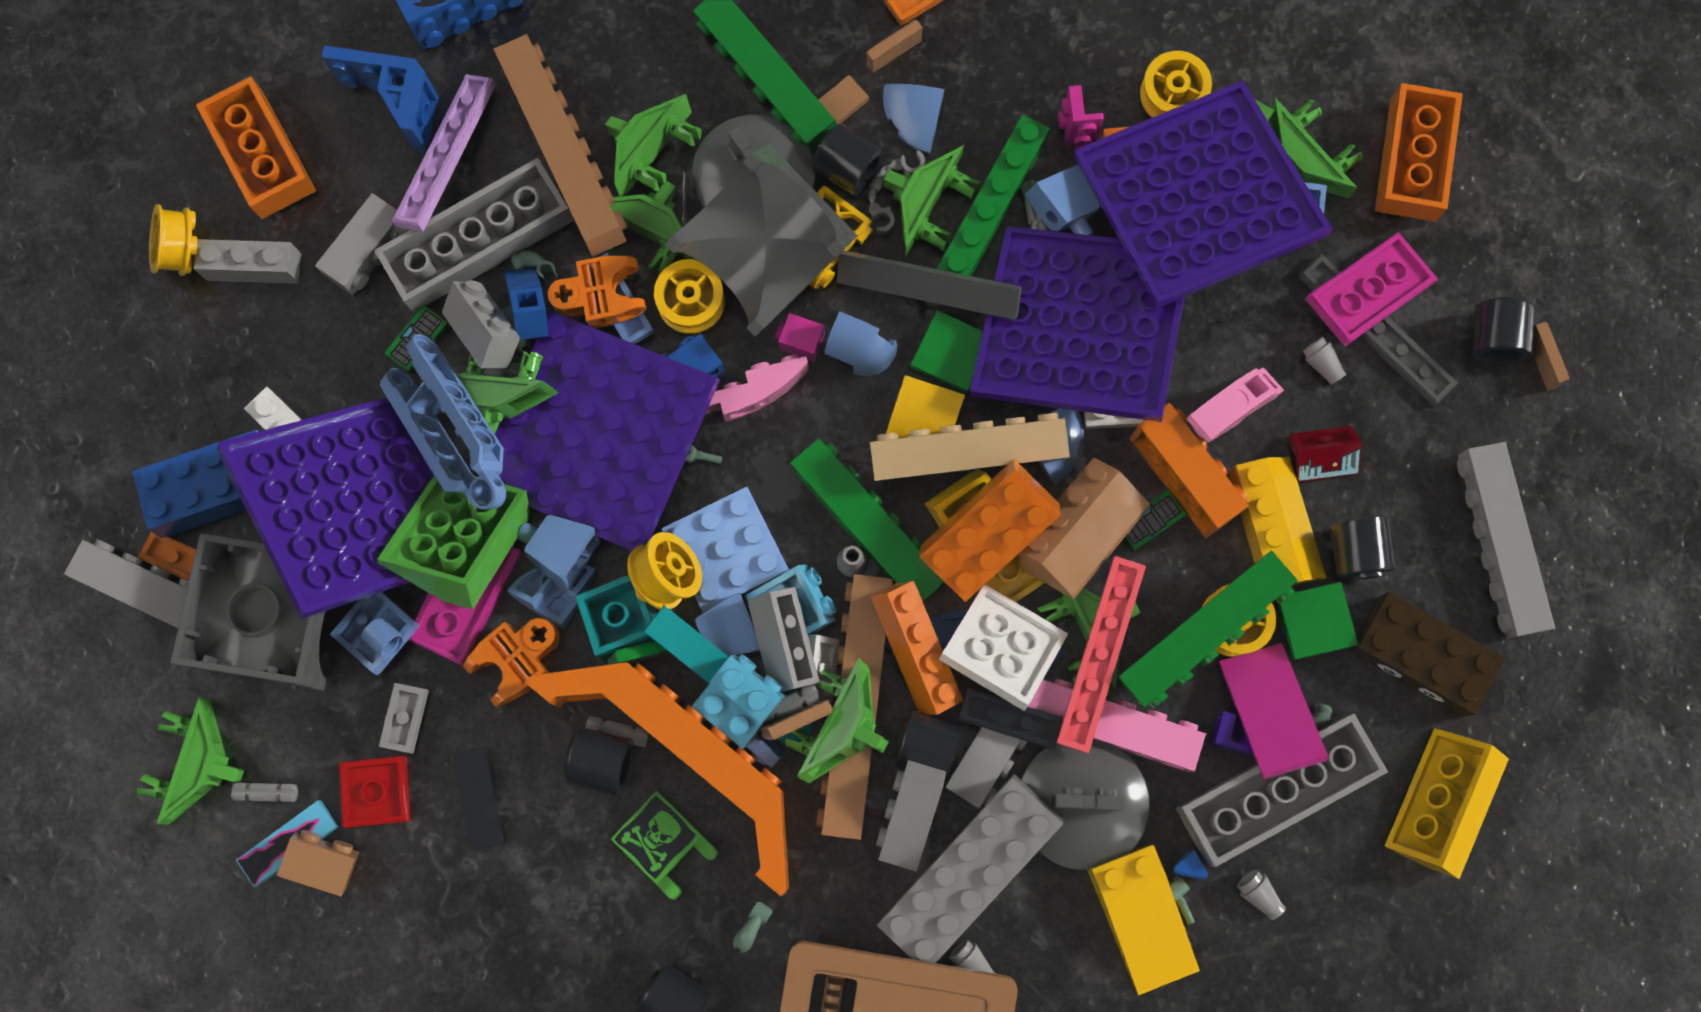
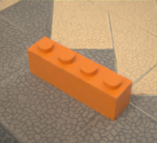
M914 580L895 583L870 595L918 712L927 715H938L962 702L963 698L949 665L939 660L943 650Z

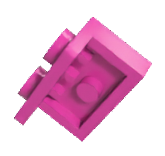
M1081 85L1069 86L1066 98L1061 99L1062 111H1058L1059 129H1064L1066 145H1075V147L1081 148L1097 141L1104 116L1103 113L1085 114Z

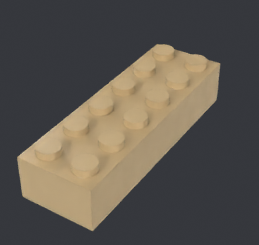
M1057 413L1038 415L1037 422L1026 423L1025 417L1005 419L1006 425L993 427V421L973 423L974 429L962 431L961 425L941 427L942 433L930 435L929 429L909 431V437L898 438V433L877 435V441L870 442L874 480L1008 465L1013 459L1018 463L1068 458L1070 454L1065 418L1058 419Z

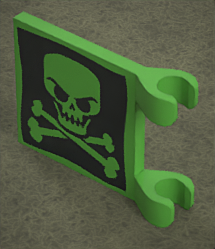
M658 791L611 838L670 899L674 900L683 891L667 875L693 847L711 861L719 854L718 849Z

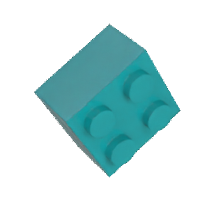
M629 575L575 596L594 654L604 662H608L607 659L616 650L655 641L643 631L656 615L655 608L647 602L645 603L638 599Z

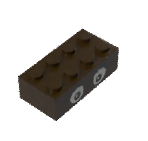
M1391 592L1378 597L1356 637L1358 645L1351 647L1349 652L1461 717L1477 714L1506 659Z

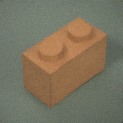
M302 830L301 833L295 832L289 840L276 876L342 896L349 883L359 852L352 850L353 846L343 841L335 840L333 843L320 840L321 835L312 831Z

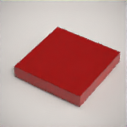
M407 756L339 763L342 828L410 822Z

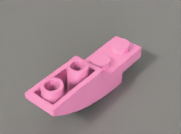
M790 355L782 358L780 363L769 365L768 362H762L751 366V370L745 371L748 383L732 382L724 385L722 390L715 391L706 414L722 411L725 422L767 406L789 391L809 370L807 357Z
M1264 367L1259 370L1255 368L1203 404L1187 420L1193 426L1195 432L1209 443L1238 425L1246 416L1277 398L1284 390Z

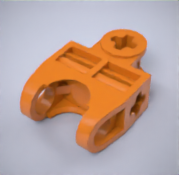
M602 256L576 261L578 276L556 280L548 289V299L556 313L568 318L585 315L588 326L593 328L620 324L646 311L644 299H629V296H622L616 293L618 283L626 279L627 275L639 270L637 259L630 256ZM570 295L568 296V302L562 303L564 296Z
M541 618L529 621L517 632L511 624L503 622L476 646L465 660L463 667L469 674L477 671L482 666L486 668L490 665H498L503 676L502 682L497 688L499 691L491 698V702L496 708L501 707L532 689L525 683L531 675L550 673L541 660L557 648L560 643V632L554 624ZM538 630L546 632L544 634L545 642L537 640L539 638Z

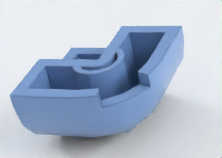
M839 311L826 344L825 354L852 365L854 375L867 377L878 375L890 366L897 354V343L895 340L890 339L888 342L878 335L879 328Z

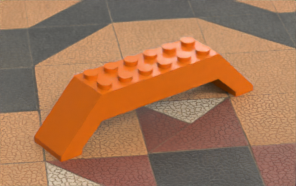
M625 662L532 675L525 681L528 686L546 701L559 708L566 702L609 699L755 821L760 869L755 875L780 896H783L788 891L789 878L784 794L778 787L782 781L766 768L762 772L754 768L753 765L756 760L740 746L736 751L728 746L731 739L715 726L709 730L702 725L707 719L690 705L685 709L679 706L678 703L681 698L663 684L660 688L656 687L653 683L657 678L638 663L633 668L629 663Z

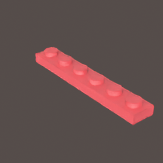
M1117 556L1113 557L1056 744L1086 754L1090 751L1144 575L1145 565Z

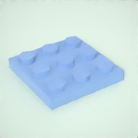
M748 487L661 528L663 532L674 534L685 541L699 561L702 571V584L694 596L703 613L738 592L743 596L789 571Z

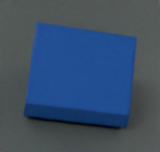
M1188 850L1169 866V871L1172 874L1197 879H1205L1208 876V872L1195 850Z

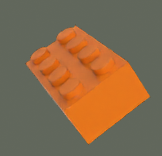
M251 76L196 104L248 205L261 219L316 192L311 179L264 92Z
M1405 83L1399 85L1390 99L1375 204L1376 212L1436 222L1447 210L1463 93Z
M1168 403L1165 405L1163 421L1144 420L1137 426L1130 437V441L1201 534L1207 539L1235 519L1249 506L1246 502L1247 496L1237 484L1233 485L1226 476L1227 470L1221 461L1213 459L1206 449L1208 447L1205 440L1190 430L1184 413L1177 407L1174 409Z
M1013 459L921 545L919 557L966 602L1061 515L1060 504Z

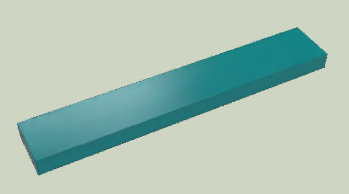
M665 605L661 607L643 630L709 684L729 658ZM809 723L799 729L810 734L815 726ZM792 732L777 738L784 744L786 738L797 742L802 741Z

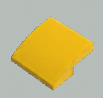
M905 375L886 434L898 433V438L909 437V431L929 429L930 435L942 433L941 427L956 424L965 395Z

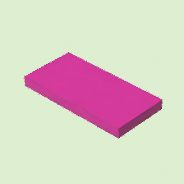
M1398 232L1310 293L1305 300L1343 346L1346 347L1429 288L1438 278Z
M511 547L473 610L444 602L428 593L414 619L420 626L409 638V641L463 666L465 660L471 654L522 552Z
M1282 643L1219 661L1220 669L1263 779L1328 761V754Z

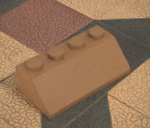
M1096 458L1089 462L1057 500L1060 504L1061 515L1018 554L1022 570L1071 599L1078 595L1150 507V503L1119 470Z

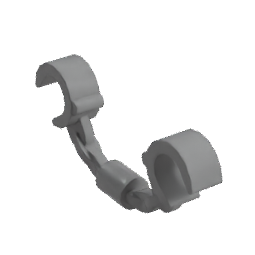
M917 151L916 154L920 163L918 167H908L905 156L902 155V158L894 159L891 164L884 166L879 173L875 174L868 193L871 220L886 217L890 221L887 226L876 228V234L887 235L893 230L895 225V218L891 208H881L878 203L874 202L876 192L879 193L883 187V179L888 170L903 171L904 174L906 172L913 174L916 169L925 165V157L920 151Z

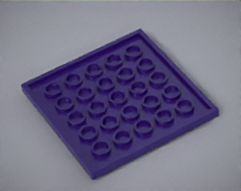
M1243 80L1074 150V158L1157 308L1331 235L1332 232L1331 225Z
M1006 226L994 281L1022 287L1018 317L1014 320L987 314L970 388L971 397L1162 422L1185 297L1157 308L1119 238Z
M549 311L547 315L548 336L538 337L532 349V352L538 353L543 357L535 380L544 381L559 393L513 418H503L499 423L495 436L504 448L503 467L499 477L505 485L526 490L529 502L528 507L547 515L595 528L596 536L632 551L639 545L644 546L652 537L720 380L715 376Z
M387 397L218 443L216 449L300 619L409 583L408 580L378 564L377 559L434 477V473Z

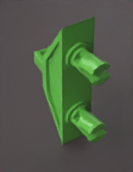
M686 94L635 114L628 122L611 116L605 123L608 134L615 138L614 184L619 197L626 196L637 181L655 191H660L657 182L665 185L666 174L649 165L673 136L688 143L690 146H695L693 138L700 140L702 135L701 128L685 122L692 113Z
M1275 97L1270 106L1271 109L1275 110L1270 118V122L1274 123L1272 129L1303 181L1327 185L1326 192L1350 198L1357 187L1346 176L1345 172L1363 159L1362 153L1359 152L1347 159L1348 155L1355 148V145L1350 144L1335 158L1331 159L1304 129L1314 119L1322 115L1320 107L1306 113L1313 105L1314 100L1309 99L1306 104L1291 115Z
M964 145L916 169L913 174L906 172L903 176L892 170H888L883 179V186L893 191V197L900 201L905 258L908 256L915 241L919 239L927 241L942 251L945 250L946 241H950L952 232H948L928 222L929 216L944 189L950 187L968 196L970 199H973L975 190H978L981 183L980 180H976L957 170V165L962 158Z
M667 181L665 185L662 184L660 191L656 194L651 192L649 196L642 194L613 197L615 203L610 205L613 213L618 210L620 211L628 229L660 245L651 264L647 267L653 274L659 267L660 274L667 266L673 263L676 256L681 255L687 259L697 260L685 253H673L665 245L666 241L682 228L674 214L676 204L672 203L677 193L676 186Z
M523 351L517 377L513 378L484 376L483 372L486 368H480L471 354L468 358L466 371L456 373L494 434L499 422L503 418H513L559 393L544 381L535 380L543 359L540 354L532 351L528 354Z
M1083 588L1074 599L1062 593L1061 598L1037 607L1038 614L1055 611L1045 619L1050 623L1071 614L1074 616L1087 642L1100 597ZM1136 602L1130 619L1141 613ZM1120 653L1110 682V692L1116 689ZM1081 660L1066 665V672L1078 670ZM1076 676L1071 679V682L1073 684L1075 682Z
M860 658L855 663L848 679L836 675L828 669L821 671L823 675L832 680V683L819 680V683H816V687L838 698L832 708V713L828 715L818 737L815 738L797 729L792 731V733L802 740L801 742L786 738L785 745L807 756L797 775L798 778L807 783H811L860 751L863 752L866 745L883 753L889 742L884 737L874 733L877 725L874 724L870 667Z
M198 697L192 718L174 714L170 711H165L161 716L174 722L175 725L158 724L159 731L183 736L185 739L171 782L151 777L147 774H144L140 779L153 786L154 789L137 788L138 795L164 801L156 825L171 824L214 786H220L222 779L231 782H241L244 770L227 765L229 758L225 757L211 700Z

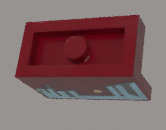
M1352 426L1290 434L1289 445L1296 456V479L1298 482L1359 474L1362 442Z

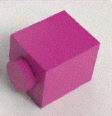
M789 313L786 322L781 321L775 338L779 339V349L793 355H799V357L806 356L807 360L815 362L825 336V325Z

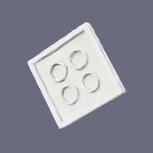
M985 584L939 660L1025 711L1068 633Z

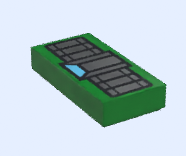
M423 305L384 354L409 373H412L415 368L412 365L413 360L406 349L411 338L415 334H421L436 343L450 325Z
M1168 489L1149 502V509L1125 536L1124 540L1133 552L1186 516Z
M651 641L616 650L607 660L609 665L625 662L631 665L671 653L656 641Z

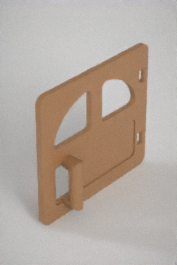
M799 941L791 947L780 1012L809 1011L815 974L818 973L826 974L820 1012H841L846 978L857 981L853 1012H1014L1018 989L1014 979L1007 975Z

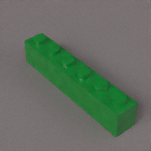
M732 0L703 1L693 10L699 19L695 23L706 38L710 35L715 38L717 43L714 47L725 60L729 56L736 63L733 69L744 82L748 78L755 85L751 90L762 103L768 100L774 107L770 111L780 123L787 122L794 129L790 135L798 144L806 143L811 152L818 148L827 132L838 125L836 120Z
M1022 114L938 265V270L973 276L1019 193L1022 183L1025 182L1046 144L1050 130L1049 127Z
M818 438L790 462L791 470L866 552L888 578L892 579L893 584L914 580L924 604L945 585V582L919 557L922 544L914 536L908 538L901 530L903 524L892 512L887 515L879 506L883 503L879 496L872 489L866 491L859 483L862 479L855 469L850 465L845 468L838 460L841 455L830 442L824 444Z
M1271 550L1117 679L1142 709L1148 705L1154 709L1168 697L1164 691L1175 683L1179 688L1194 676L1190 670L1199 662L1205 667L1219 654L1215 649L1223 642L1230 646L1244 634L1240 628L1251 621L1255 625L1270 612L1266 607L1276 599L1280 604L1295 591L1291 586L1298 580Z

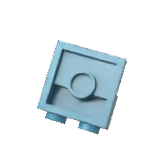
M807 564L797 565L746 595L747 599L768 592L795 587L807 635H812L836 621L833 616L836 613L833 601L828 596L824 597L818 587L822 584L819 573L813 567L809 569Z
M741 654L739 658L736 655H731L726 660L692 708L743 749L785 698V695L780 692L782 686L768 675L765 678L761 677L754 671L757 666Z

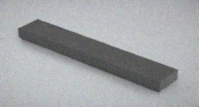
M844 250L839 254L837 283L1014 320L1018 317L1021 286Z
M1321 254L1298 278L1312 291H1315L1341 271ZM1386 317L1360 336L1433 407L1458 384L1450 374L1389 317Z

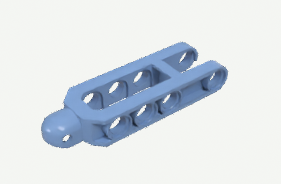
M415 334L408 342L406 349L413 360L412 365L423 380L421 385L418 387L406 372L397 368H391L380 381V386L443 490L448 492H464L470 503L476 508L483 510L497 509L503 505L506 499V488L499 477L503 467L504 448L438 345L424 335ZM440 410L448 415L456 428V435L461 436L470 450V467L478 473L479 477L473 476L436 417Z

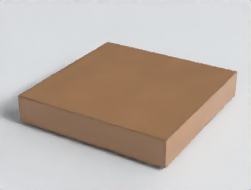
M829 700L819 701L763 725L758 731L762 739L775 740L831 714L833 709Z

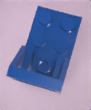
M324 46L321 57L337 81L342 86L348 88L364 86L379 92L414 151L426 153L430 143L439 96L416 59Z

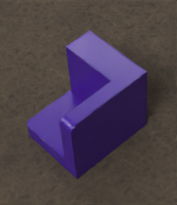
M1225 711L1218 713L1209 745L1244 756L1253 755L1240 719H1236L1237 715Z

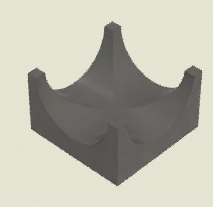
M770 144L751 153L731 181L692 220L673 234L665 243L673 253H685L699 260L731 289L746 312L748 318L746 328L754 336H757L858 236Z
M200 533L170 663L202 672L233 674L324 691L327 679L323 676L320 669L319 643L325 611L300 619L263 543Z

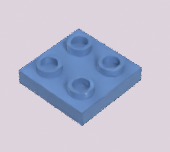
M380 592L359 599L330 635L372 673L379 675L419 628L420 624L384 592Z

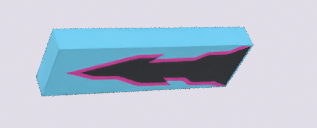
M317 800L236 861L252 885L258 887L278 872L289 840L295 832L301 833L302 830L312 831L320 834V840H322L339 826L323 802Z

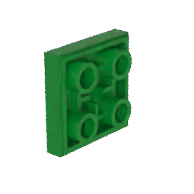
M937 310L910 368L968 393L973 379L983 331Z
M1341 582L1295 592L1279 604L1277 602L1293 660L1358 645Z

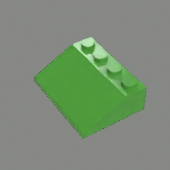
M434 475L378 557V564L444 602L473 610L518 538L521 526L527 523L531 517L526 490L505 485L506 499L503 505L494 510H483L473 506L464 492L444 491Z

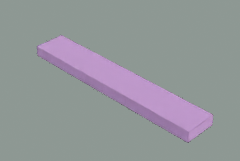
M465 75L392 219L396 227L424 232L494 91L496 84L493 78Z

